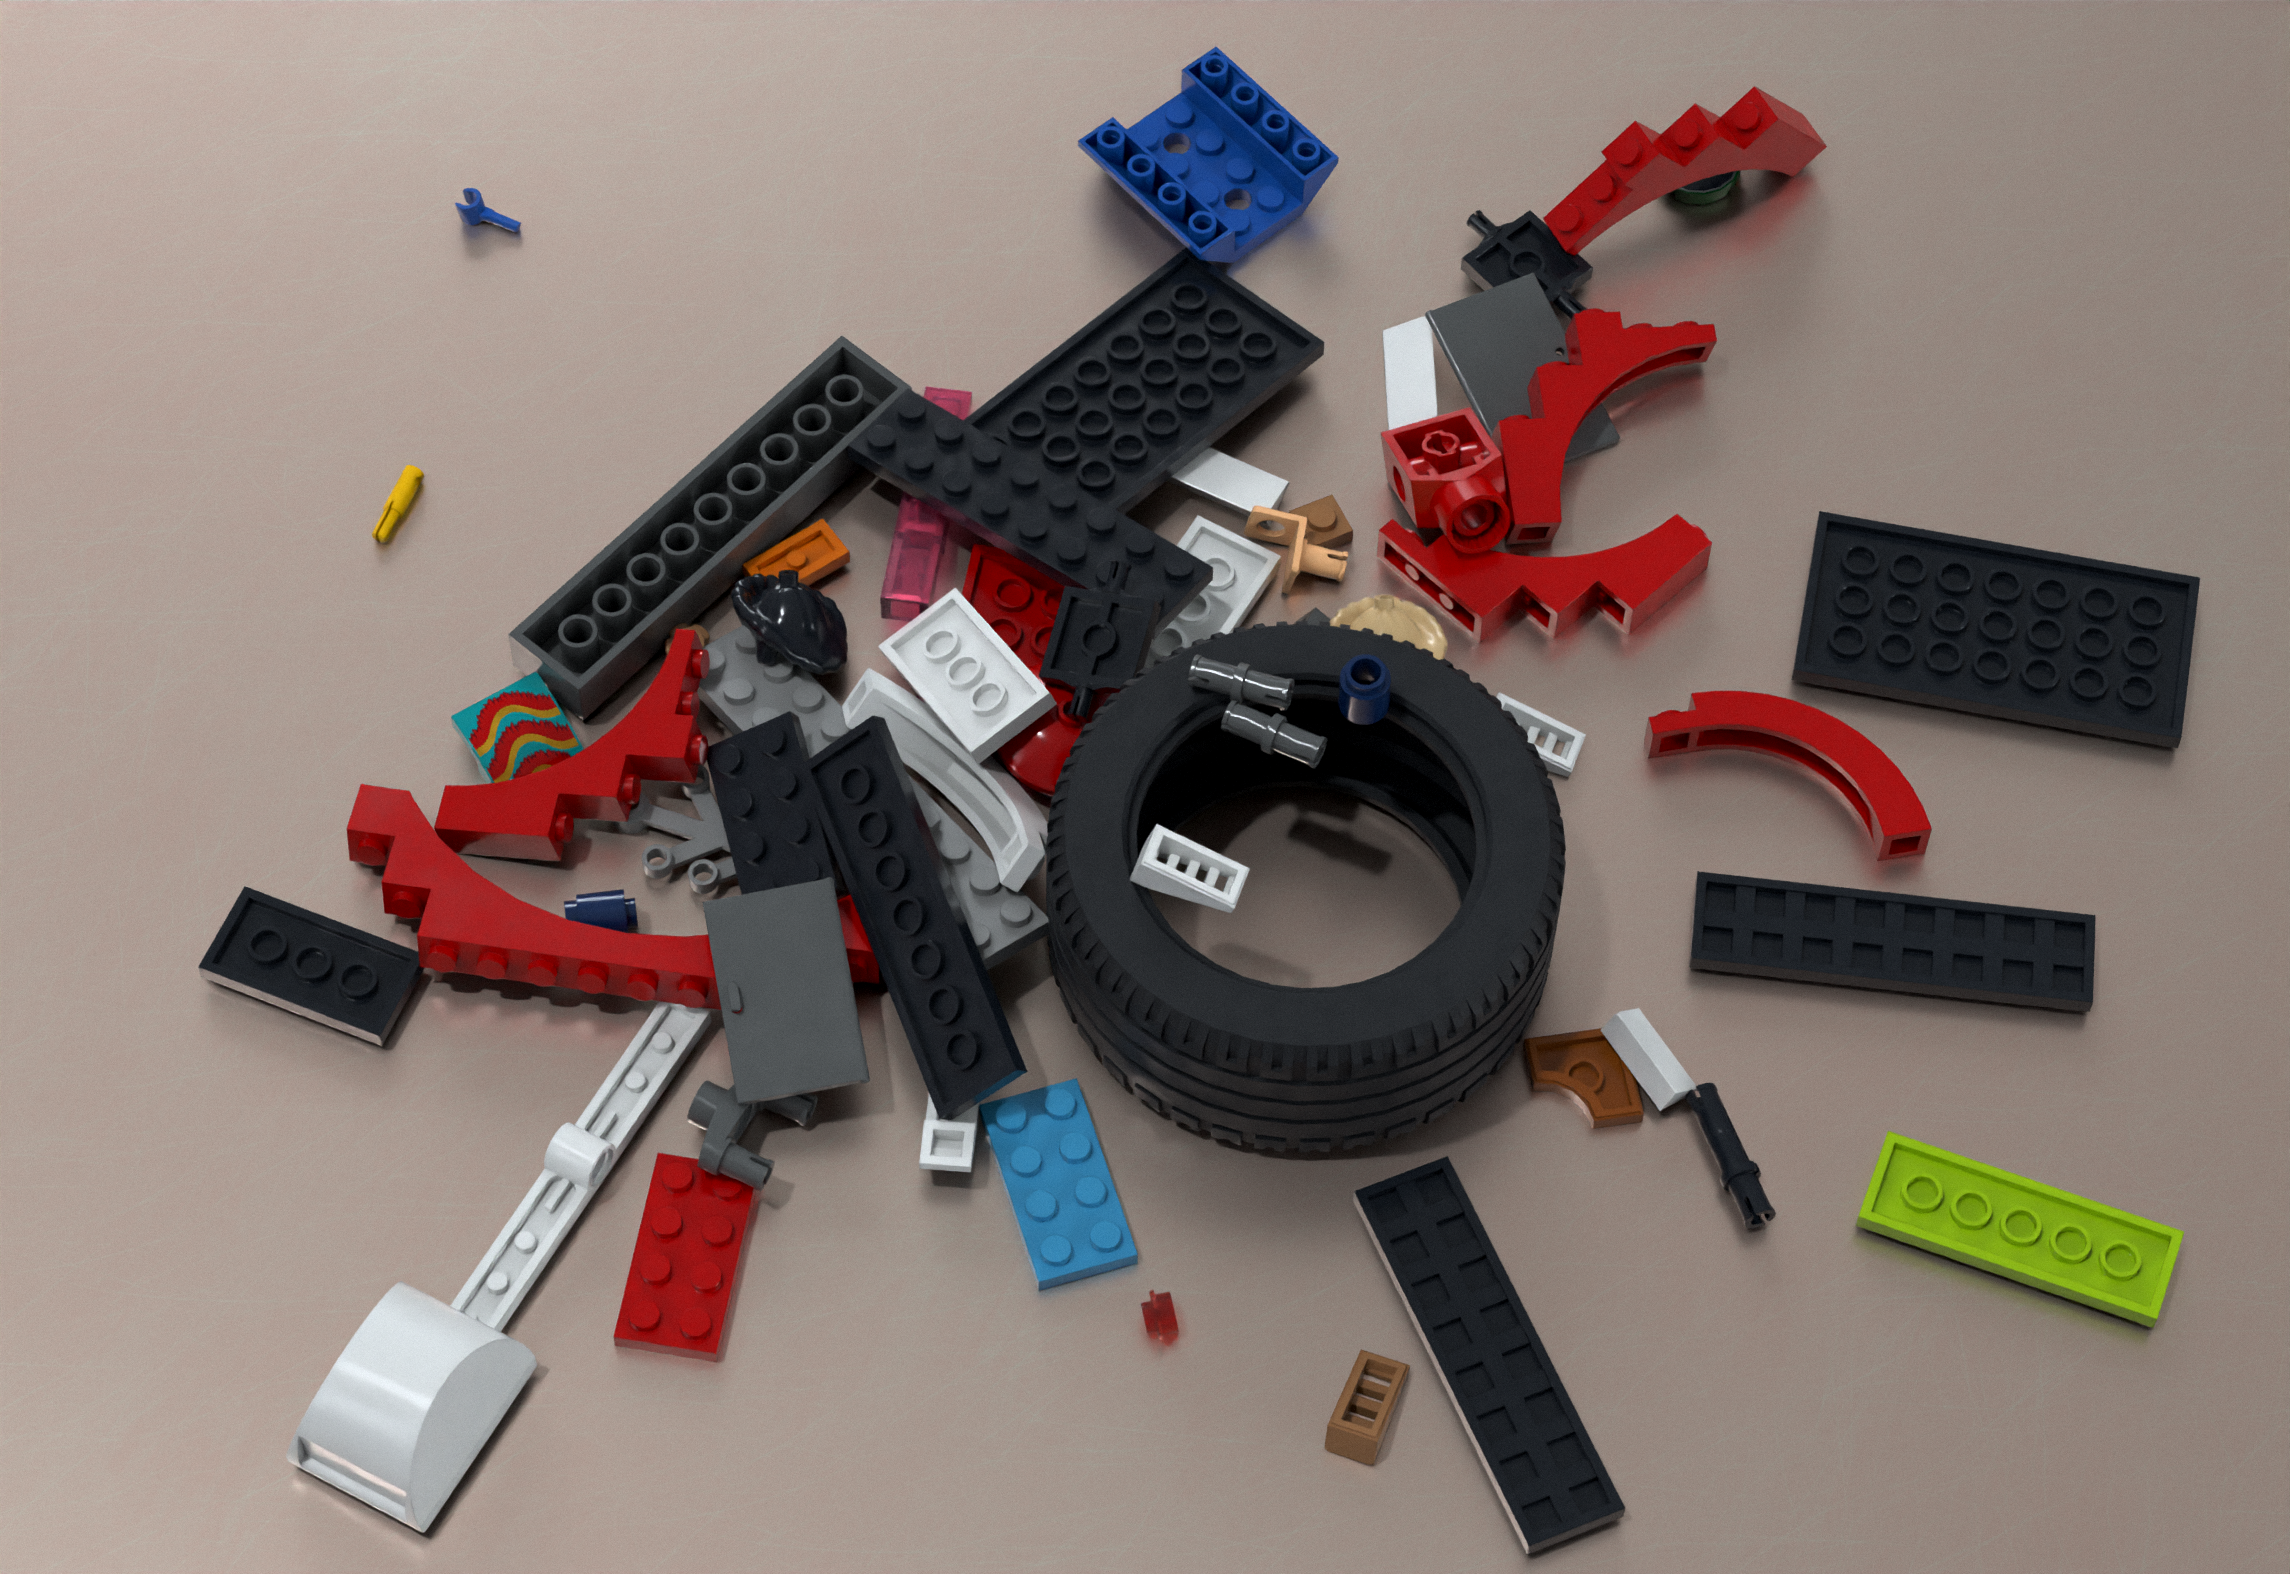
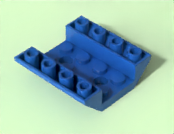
M1214 47L1182 69L1181 93L1130 128H1124L1112 117L1078 140V147L1197 258L1227 263L1236 262L1300 217L1334 170L1339 159L1336 154L1218 47ZM1172 144H1180L1187 147L1188 151L1183 154L1169 153L1166 147ZM1232 200H1242L1248 203L1249 207L1244 210L1230 209L1226 204Z

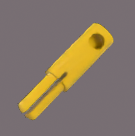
M406 465L383 506L384 512L371 534L376 541L386 542L398 519L403 517L424 478V473L419 468L413 465Z

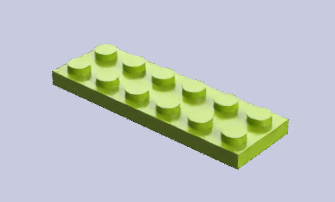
M1891 1131L1887 1132L1856 1222L1858 1227L2154 1328L2184 1235V1231Z

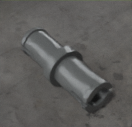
M1197 654L1193 658L1188 674L1193 676L1188 678V686L1198 687L1229 695L1231 701L1236 700L1240 704L1244 700H1249L1280 708L1283 711H1287L1290 706L1294 692L1290 688L1293 689L1295 686L1294 679H1285L1254 671L1251 664L1240 662L1238 666L1207 659Z
M1236 700L1230 702L1221 722L1222 731H1228L1261 745V751L1270 755L1276 751L1308 764L1311 768L1317 767L1327 745L1326 737H1320L1287 723V718L1283 715L1276 713L1272 717L1242 705Z

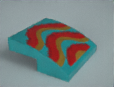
M537 671L451 716L453 728L477 761L479 773L487 784L520 778L547 769L584 749L557 701Z

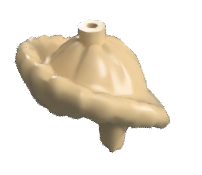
M1377 595L1374 598L1366 597L1359 602H1352L1346 608L1338 610L1335 617L1330 620V626L1340 627V624L1350 625V629L1361 631L1363 628L1373 630L1374 634L1382 635L1383 633L1393 635V640L1400 643L1407 640L1415 644L1417 649L1425 648L1433 652V657L1438 660L1444 659L1447 651V639L1437 619L1433 615L1428 614L1425 608L1416 606L1411 601H1402L1392 595Z

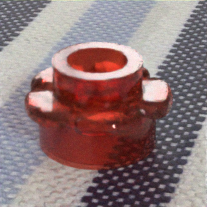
M1154 1289L1150 1290L1149 1296L1151 1301L1141 1303L1147 1334L1158 1331L1159 1339L1165 1340L1164 1335L1179 1332L1171 1293L1168 1291L1154 1294Z

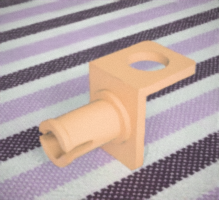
M1254 506L1245 525L1244 535L1289 546L1282 593L1289 594L1300 571L1336 579L1339 582L1342 581L1347 565L1345 560L1348 558V552H1340L1307 544V538H1304L1307 517L1262 506ZM1268 520L1275 521L1283 525L1284 529L1278 531L1267 530L1261 527L1259 523Z

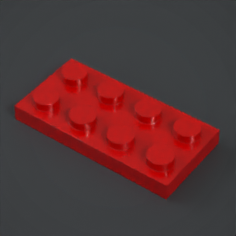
M658 1153L613 1336L614 1345L717 1363L756 1190L754 1187L722 1173L716 1176L697 1167L699 1159Z

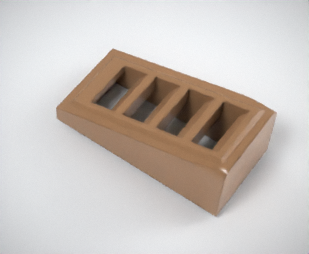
M1360 1350L1327 1425L1325 1449L1328 1452L1367 1465L1374 1464L1408 1377L1410 1365ZM1365 1374L1390 1382L1391 1384L1387 1387L1363 1379V1376ZM1357 1393L1362 1394V1395H1365V1396H1368V1397H1371V1398H1374V1399H1377V1400H1380V1401H1383V1402L1380 1403V1402H1377V1401H1373V1400H1370V1399H1367V1398L1358 1396ZM1350 1412H1353V1413L1359 1414V1415H1361V1416L1374 1419L1375 1421L1373 1422V1421H1370V1420H1367V1419H1363V1418H1360V1417L1351 1415V1414H1349V1413H1350Z

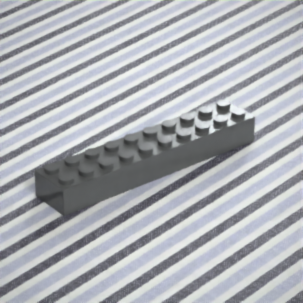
M841 336L508 634L513 666L526 676L537 671L553 697L580 719L585 720L665 647V641L670 638L669 632L673 627L681 623L689 625L743 575L742 564L779 543L862 467L848 458V444L907 388L912 390V387L845 337Z

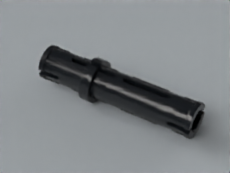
M1714 1083L1700 1084L1696 1088L1701 1097H1697L1695 1091L1691 1089L1686 1094L1685 1099L1691 1106L1722 1172L1719 1179L1722 1187L1727 1192H1731L1743 1217L1744 1225L1747 1228L1763 1226L1765 1223L1761 1214H1764L1766 1220L1770 1222L1775 1217L1776 1212L1759 1181L1761 1171L1757 1163L1749 1160L1720 1099L1716 1085Z

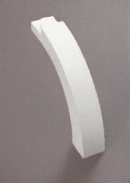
M868 668L842 705L846 726L853 729L872 715L885 718L901 760L934 785L968 818L985 840L993 855L1000 883L1018 893L1026 880H1032L1038 875L1044 864L1048 836V823L1024 789L991 755L978 764L926 703L891 680Z

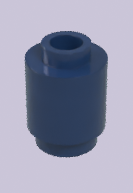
M1370 654L1357 655L1343 666L1340 673L1339 708L1345 718L1356 724L1367 725L1375 723L1386 715L1389 708L1391 675L1387 666L1376 656Z
M624 889L577 894L576 900L564 901L565 917L568 920L629 933L631 928H638L635 898L625 899Z

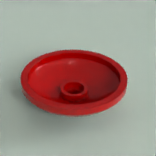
M1041 663L1028 669L1050 692L1057 704L997 749V753L1006 768L1019 781L1040 793L1053 796L1066 758L1070 757V749L1086 723H1092L1093 714L1099 707L1103 706L1111 694L1094 695L1087 722H1081L1080 719L1079 722L1072 720L1063 711L1069 710L1074 690L1069 687L1044 684L1039 677Z

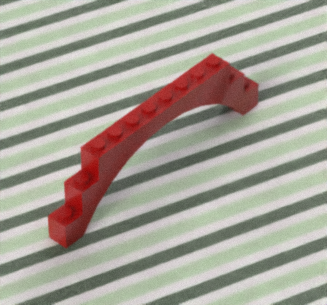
M360 784L346 829L350 861L362 862L371 866H386L381 881L385 914L398 915L407 919H422L417 934L420 967L434 969L439 972L479 975L494 980L507 979L528 982L542 987L556 986L582 990L591 994L605 993L632 997L640 1001L654 1000L681 1004L689 1008L702 1007L721 1010L708 934L668 936L624 933L571 921L523 902L473 871L438 837L413 799L410 791ZM849 894L837 900L851 979L852 982L879 984L881 970L852 897Z

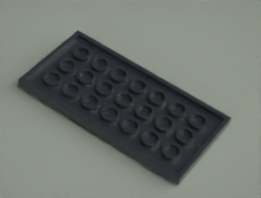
M1186 247L963 421L1125 515L1323 356L1324 341L1208 261L1197 258Z
M1819 511L1791 680L2178 748L2182 737L2200 577Z

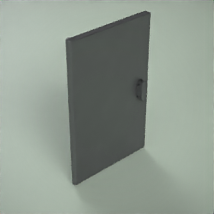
M1534 273L1425 313V317L1472 408L1490 438L1499 420H1504L1513 415H1526L1532 419L1527 387L1536 367L1554 361H1562L1569 365L1565 332ZM1602 403L1585 418L1572 437L1565 454L1564 463L1619 442L1620 436Z
M827 877L823 880L703 902L738 1106L858 1083H868L870 1081L833 878Z

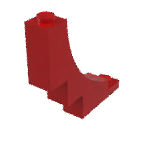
M1676 514L1661 526L1637 539L1617 547L1589 554L1567 557H1534L1493 550L1470 554L1455 549L1445 534L1426 548L1422 539L1410 529L1405 530L1394 519H1391L1379 529L1376 556L1480 644L1519 610L1553 639L1557 638L1593 606L1627 635H1630L1707 569L1712 542L1699 526L1689 524L1680 515Z

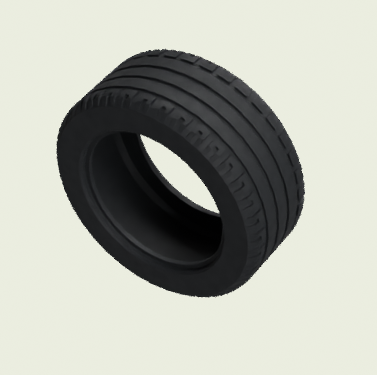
M1287 621L1276 622V626L1266 627L1263 623L1253 625L1250 629L1238 627L1233 629V633L1225 635L1222 632L1212 634L1207 640L1203 638L1192 642L1191 647H1179L1173 650L1171 655L1156 659L1153 667L1142 668L1136 673L1134 678L1128 679L1121 685L1119 693H1112L1107 698L1103 706L1099 707L1093 714L1092 723H1086L1070 749V757L1066 758L1055 785V794L1051 800L1047 824L1046 916L1049 922L1047 945L1050 949L1049 958L1055 983L1060 988V997L1072 1022L1078 1024L1080 1036L1087 1043L1095 1057L1103 1058V1066L1111 1074L1115 1075L1124 1087L1131 1086L1134 1089L1135 1096L1142 1101H1147L1158 1112L1167 1111L1170 1113L1172 1120L1179 1123L1183 1122L1189 1125V1128L1198 1132L1201 1129L1210 1131L1211 1137L1218 1139L1226 1138L1231 1140V1143L1241 1145L1243 1141L1255 1143L1254 1148L1259 1149L1270 1147L1275 1148V1151L1285 1152V1148L1288 1147L1298 1148L1299 1152H1309V1150L1319 1149V1152L1330 1151V1147L1341 1146L1345 1150L1360 1144L1363 1146L1371 1145L1375 1139L1381 1137L1389 1140L1396 1137L1397 1134L1411 1132L1415 1130L1416 1124L1420 1122L1428 1124L1441 1114L1444 1115L1451 1111L1456 1101L1463 1103L1472 1093L1487 1082L1488 1075H1494L1514 1051L1515 1044H1518L1523 1038L1544 991L1555 941L1566 865L1564 825L1562 817H1560L1561 809L1552 780L1547 778V768L1543 760H1541L1535 745L1528 742L1527 732L1522 726L1518 725L1510 711L1502 709L1501 701L1498 698L1490 695L1480 682L1473 683L1468 673L1462 669H1455L1453 664L1445 658L1438 660L1433 657V652L1425 648L1417 649L1415 644L1407 640L1401 643L1393 640V635L1385 633L1377 635L1374 634L1373 630L1363 628L1361 631L1350 629V625L1340 624V627L1330 626V622L1320 621V625H1308L1307 621H1297L1296 624L1288 625ZM1361 654H1370L1379 658L1387 666L1391 675L1388 711L1381 720L1367 725L1356 724L1345 718L1340 711L1338 702L1341 670L1348 661ZM1195 655H1201L1207 659L1235 666L1243 662L1251 664L1254 671L1285 679H1294L1295 686L1293 689L1290 688L1294 692L1287 711L1249 700H1244L1242 705L1272 717L1278 713L1287 718V723L1320 737H1326L1327 745L1317 767L1311 768L1308 764L1276 751L1272 755L1261 751V745L1228 731H1222L1221 722L1231 702L1230 696L1188 686V678L1193 677L1188 674ZM1305 786L1335 790L1362 798L1386 809L1407 823L1431 846L1443 862L1455 885L1461 906L1454 919L1433 943L1417 956L1395 969L1357 983L1335 987L1298 988L1273 985L1244 977L1216 964L1192 948L1169 925L1156 907L1148 888L1130 881V877L1143 845L1156 824L1176 832L1197 814L1232 797L1273 787Z

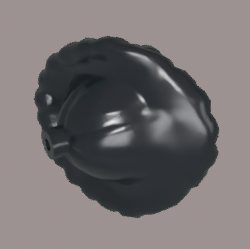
M779 571L778 578L774 575L754 574L735 583V588L732 590L731 595L733 607L741 624L756 636V658L758 663L769 666L774 665L780 652L792 664H798L803 670L812 671L816 674L836 673L840 667H844L847 662L848 643L846 641L847 628L843 615L837 608L835 601L823 596L820 591L799 582L798 571Z

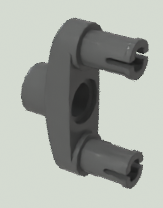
M705 1081L697 1091L687 1115L688 1123L707 1131L697 1167L716 1176L722 1173L761 1192L764 1184H767L772 1174L775 1162L737 1145L736 1142L758 1110L762 1111L764 1108L794 1120L801 1126H805L815 1110L818 1096L805 1093L738 1106L735 1085L727 1090L710 1081Z

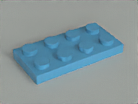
M1077 1078L980 1104L979 1115L1038 1290H1044L1137 1264L1138 1253Z

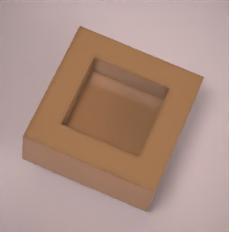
M1333 495L1289 511L1291 514L1307 517L1304 538H1307V544L1333 549L1351 542L1353 539V529Z

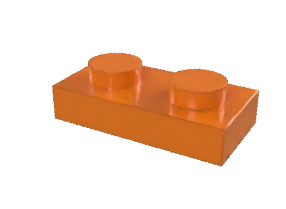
M822 518L742 564L743 575L745 577L753 576L754 574L774 575L778 578L779 571L795 570L799 573V582L809 586L849 563L850 551Z

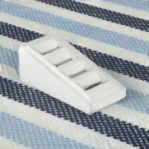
M1498 692L1496 698L1501 701L1502 709L1510 711L1518 725L1527 731L1529 743L1534 744L1537 735L1546 737L1542 747L1537 745L1535 747L1547 771L1568 777L1572 772L1586 734ZM1556 741L1565 743L1560 756L1552 753Z
M1156 824L1143 845L1130 881L1148 889L1232 913L1250 868ZM1157 857L1166 859L1165 864L1157 861ZM1178 863L1187 865L1184 873L1176 870ZM1198 869L1207 871L1203 882L1195 879ZM1218 875L1228 878L1223 891L1214 888Z

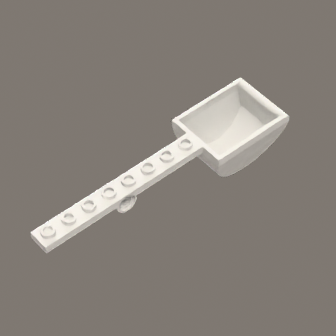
M659 1001L575 1125L567 1122L555 1133L545 1154L544 1170L450 1306L402 1281L395 1284L384 1295L354 1334L312 1400L290 1443L286 1455L288 1462L422 1533L428 1529L537 1367L536 1358L531 1350L519 1341L501 1333L502 1329L710 1025L711 1017L709 1011L701 1007L689 1008L681 1004Z

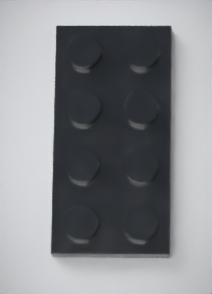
M791 711L709 746L707 763L741 894L818 881L831 877L834 881L837 898L846 894L838 862L800 769V765L810 759L800 719Z
M244 886L198 966L200 975L203 978L381 1046L425 969L420 967L418 951Z

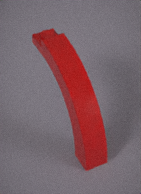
M1707 691L1691 693L1688 711L1667 710L1656 716L1648 717L1644 738L1648 759L1714 749L1755 752L1780 759L1807 771L1841 797L1865 829L1877 861L1920 855L1926 852L1932 828L1924 807L1911 784L1886 754L1869 739L1841 720L1819 709L1794 700L1763 693Z

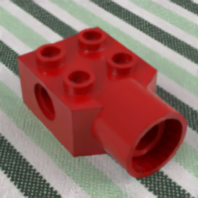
M1471 407L1380 432L1387 480L1417 528H1441L1455 549L1470 554L1487 551L1504 538L1510 526L1511 516L1506 505L1507 494L1502 454Z

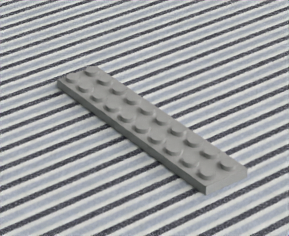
M742 625L703 647L709 653V672L705 679H700L697 693L706 706L734 735L791 711L800 719L809 757L811 758L852 730L846 726L842 706L808 671L803 670L798 664H792L780 652L774 665L769 666L758 663L756 658V636L745 626ZM908 775L986 970L1048 935V917L1021 889L1017 893L1000 883L996 864Z

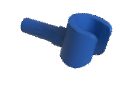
M475 188L463 190L465 200L469 205L455 203L461 220L467 225H476L484 220L515 233L520 229L521 222L486 207L481 193Z

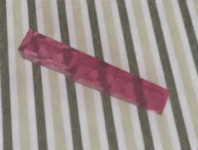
M925 387L923 397L962 420L969 416L972 392ZM903 491L880 596L881 618L910 622L933 605L940 561L945 551L950 518Z

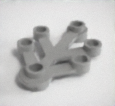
M699 765L696 777L703 779V782L699 785H690L682 782L680 784L682 792L692 799L702 821L649 803L647 796L641 792L639 801L636 804L639 806L634 810H630L628 822L613 821V824L619 831L627 834L639 833L648 826L691 839L671 848L661 844L647 847L642 853L643 870L649 877L660 879L666 877L672 869L695 861L688 869L689 885L693 891L707 894L715 890L718 884L734 879L737 875L732 857L718 864H714L710 860L700 859L721 850L730 852L720 809L710 791L709 772L704 766ZM656 857L666 860L659 866L649 863L651 859ZM702 872L712 875L706 881L697 880L695 877Z

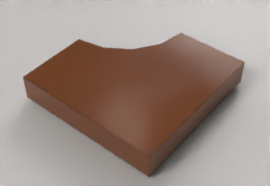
M1602 1028L1524 1039L1523 1050L1533 1091L1554 1092L1571 1099L1585 1112L1592 1129L1640 1123L1643 1121L1644 1112L1636 1078L1600 1031Z

